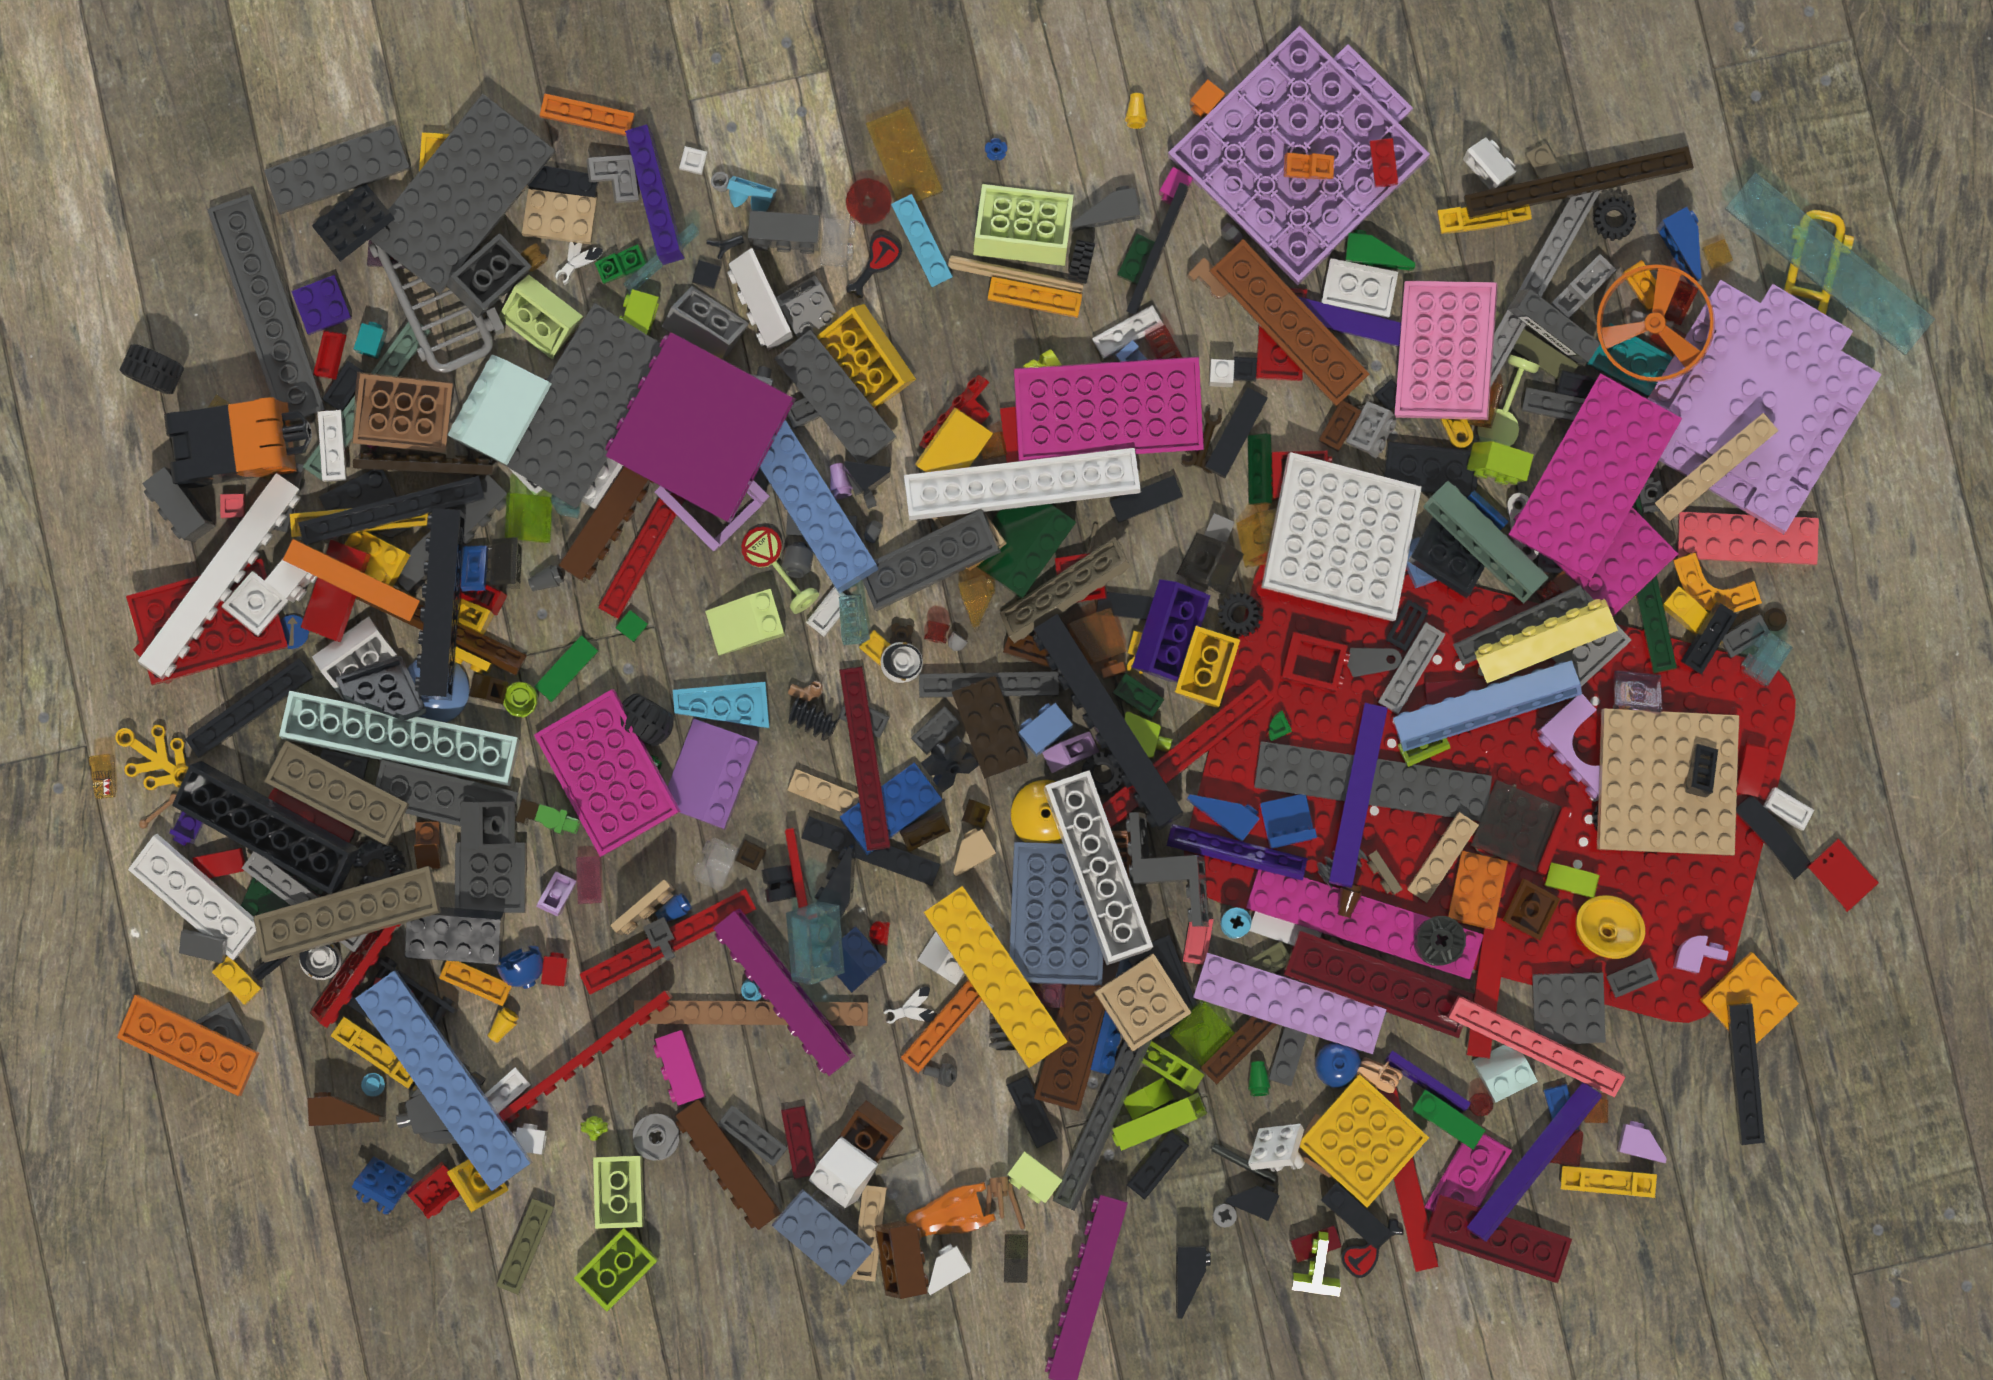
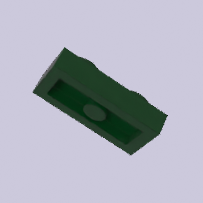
M1136 234L1117 276L1137 285L1155 242Z
M1128 674L1124 675L1113 692L1114 695L1150 719H1152L1164 701L1162 697Z

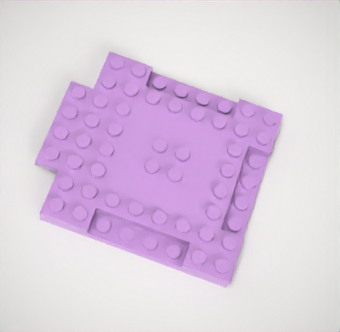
M1299 26L1168 152V157L1185 174L1191 176L1193 182L1200 189L1202 188L1265 250V254L1299 285L1331 254V251L1429 159L1430 153L1399 124L1413 110V107L1349 44L1332 58ZM1393 138L1398 185L1375 188L1369 142ZM1287 152L1306 155L1312 153L1333 155V179L1284 177V156Z
M1720 280L1710 296L1715 315V331L1708 352L1700 363L1688 373L1673 380L1658 382L1648 397V400L1682 418L1659 461L1687 477L1764 413L1779 431L1708 490L1780 533L1785 534L1882 374L1841 351L1853 332L1851 329L1776 285L1772 284L1762 302L1759 303ZM1707 303L1685 337L1686 341L1702 351L1710 329V314ZM1674 355L1661 377L1674 374L1685 368L1676 355Z

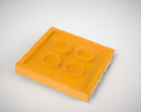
M1753 952L1745 956L1700 999L1728 1031L1727 1005L1752 1003L1756 1044L1799 1004Z

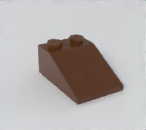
M331 1092L313 1093L314 1098H307L309 1126L386 1122L385 1116L338 1096H331Z
M866 1100L856 1110L835 1143L840 1137H843L879 1164L904 1128Z

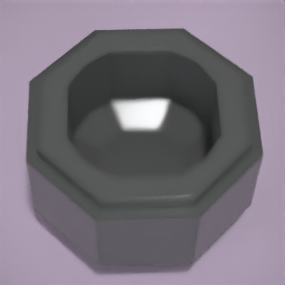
M1227 223L1221 229L1223 238L1232 245H1237L1243 239L1240 231L1230 223Z
M872 520L867 525L864 532L866 541L872 544L876 542L883 528L882 523Z

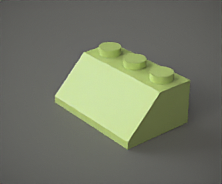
M530 275L526 276L513 288L499 314L500 320L551 359L558 354L573 335L583 318L580 313Z

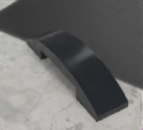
M1749 795L1736 807V814L1747 827L1755 832L1794 880L1811 864L1807 856L1758 800Z

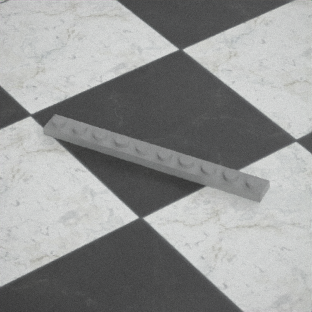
M1600 191L1573 196L1569 199L1519 290L1531 289L1542 297ZM1507 310L1494 333L1491 386L1526 325L1509 310Z

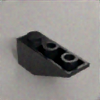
M853 843L848 848L844 846L837 858L841 860L837 868L832 867L826 876L829 882L825 888L821 886L814 897L817 899L814 906L837 920L843 916L853 899L855 844Z

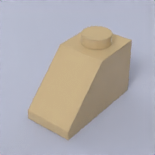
M974 828L964 834L966 839L961 842L953 872L955 877L996 855L982 829L977 831Z

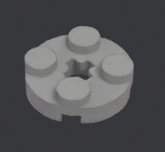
M650 1114L642 1118L634 1128L633 1140L635 1148L646 1159L653 1161L664 1160L671 1156L678 1148L680 1130L670 1117L663 1114ZM660 1131V1136L663 1140L661 1142L657 1141L655 1144L652 1143L653 1138L650 1134Z

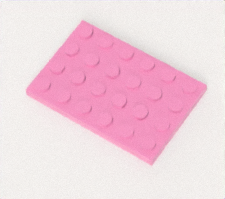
M1405 281L1395 403L1396 418L1488 420L1497 283Z

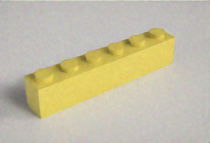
M1593 600L1586 607L1567 611L1564 616L1559 618L1551 617L1545 620L1544 624L1536 627H1526L1522 630V633L1514 636H1504L1499 642L1492 645L1488 643L1480 646L1475 651V655L1486 682H1492L1618 631L1606 600Z

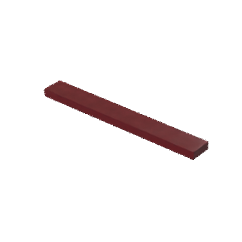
M863 667L839 669L866 849L871 851L890 848Z

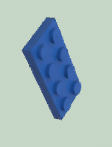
M915 762L881 786L889 839L942 801L940 795ZM860 803L842 814L840 820L868 855L874 850L867 851Z

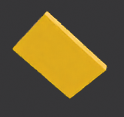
M954 408L915 465L925 472L968 468L993 433L957 408Z

